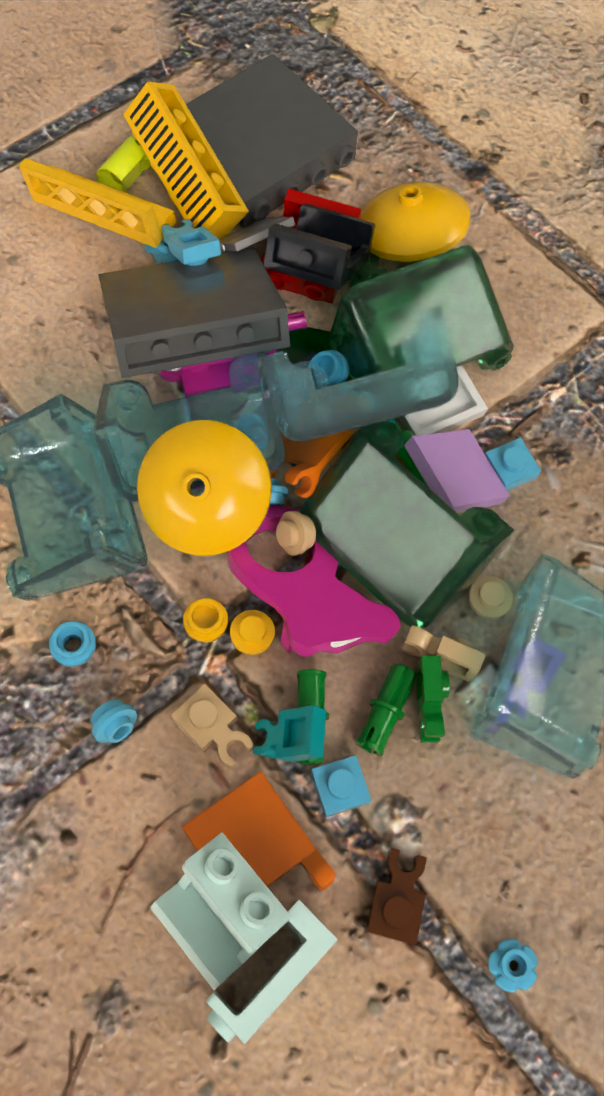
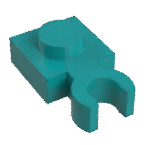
M311 705L279 711L278 723L266 719L259 720L255 723V729L267 732V739L262 746L253 747V753L287 762L323 758L326 709Z

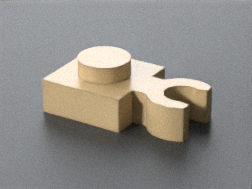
M413 625L401 649L412 656L420 658L421 656H440L442 671H448L449 674L470 683L480 671L486 656L485 653L476 650V646L466 639L460 637H452L450 639L446 636L438 639L428 631Z
M206 684L202 685L170 715L171 720L202 752L213 743L218 748L220 762L228 769L232 770L236 766V762L227 753L230 745L240 744L249 753L253 750V742L247 734L241 731H232L229 728L237 721V716Z

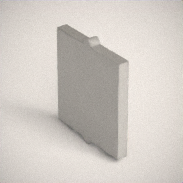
M280 216L257 221L220 238L221 252L239 251L267 238L269 227L275 223L291 227L295 225L293 217Z

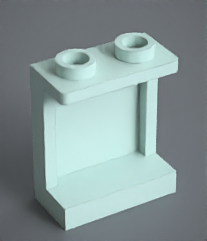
M223 832L184 862L182 870L185 874L179 882L155 900L150 907L213 990L220 986L292 918Z
M300 900L288 911L292 918L284 924L299 940L300 946L242 1010L235 1012L216 991L206 1000L207 1004L213 1009L206 1019L228 1043L237 1035L245 1044L337 942L338 939Z

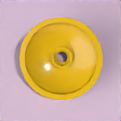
M408 182L390 187L374 196L362 209L360 219L375 224L370 249L372 254L387 260L410 262L429 259L455 247L469 230L470 209L466 200L447 186L433 182Z
M213 420L185 422L162 434L147 451L141 463L137 480L139 506L150 529L170 547L187 554L199 556L225 553L237 548L252 537L266 517L272 494L270 470L258 446L237 428ZM199 478L204 482L205 490L202 495L195 496L191 492V484L195 479Z

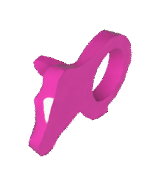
M269 506L264 521L254 535L264 531H276L280 518L285 512L298 511L301 514L305 513L284 506ZM324 517L318 521L311 518L316 530L315 542L309 548L311 561L306 567L297 571L276 572L266 569L254 561L247 550L246 544L252 537L237 548L227 551L228 565L236 578L257 597L274 607L282 616L284 625L281 645L288 653L294 651L303 657L311 656L318 652L338 654L363 642L388 643L399 631L401 622L398 615L390 607L367 600L354 589L337 580L335 574L339 562V541L335 531Z

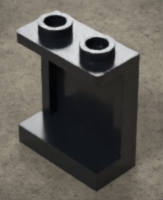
M304 204L300 207L296 229L276 223L269 227L264 268L340 290L368 262L375 224L310 204Z

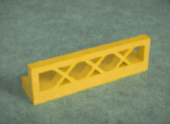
M27 158L19 164L33 201L154 248H157L163 240L161 226L168 224L170 227H173L177 222L174 210L56 166H46Z

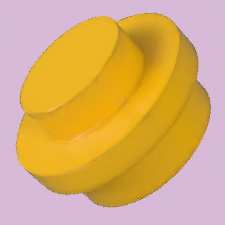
M211 598L195 600L184 612V629L192 639L198 642H213L219 639L227 629V611L217 600Z
M244 611L238 614L231 623V641L235 648L242 653L248 655L260 654L266 651L274 641L275 627L273 621L267 614L261 611Z

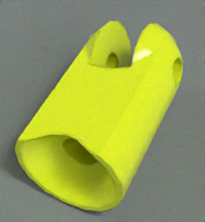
M133 135L125 139L97 170L96 177L99 183L126 192L141 173L151 167L149 158L142 146L138 145L140 143Z

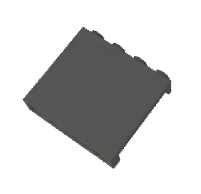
M274 54L186 104L249 210L240 221L242 228L265 219L271 211L283 205L288 189L303 192L312 185L320 184L328 175L339 168L348 166L355 159L358 131Z
M254 247L224 252L219 256L208 258L206 263L197 266L184 265L177 260L98 274L121 378L290 347L287 307Z

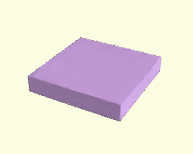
M470 429L412 436L404 445L444 515L500 505L510 497Z

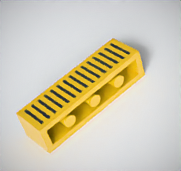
M147 81L123 114L132 129L133 136L142 146L150 160L151 167L160 177L168 191L169 198L177 206L184 220L189 219L193 224V229L205 227L218 239L227 236L249 210L175 85Z

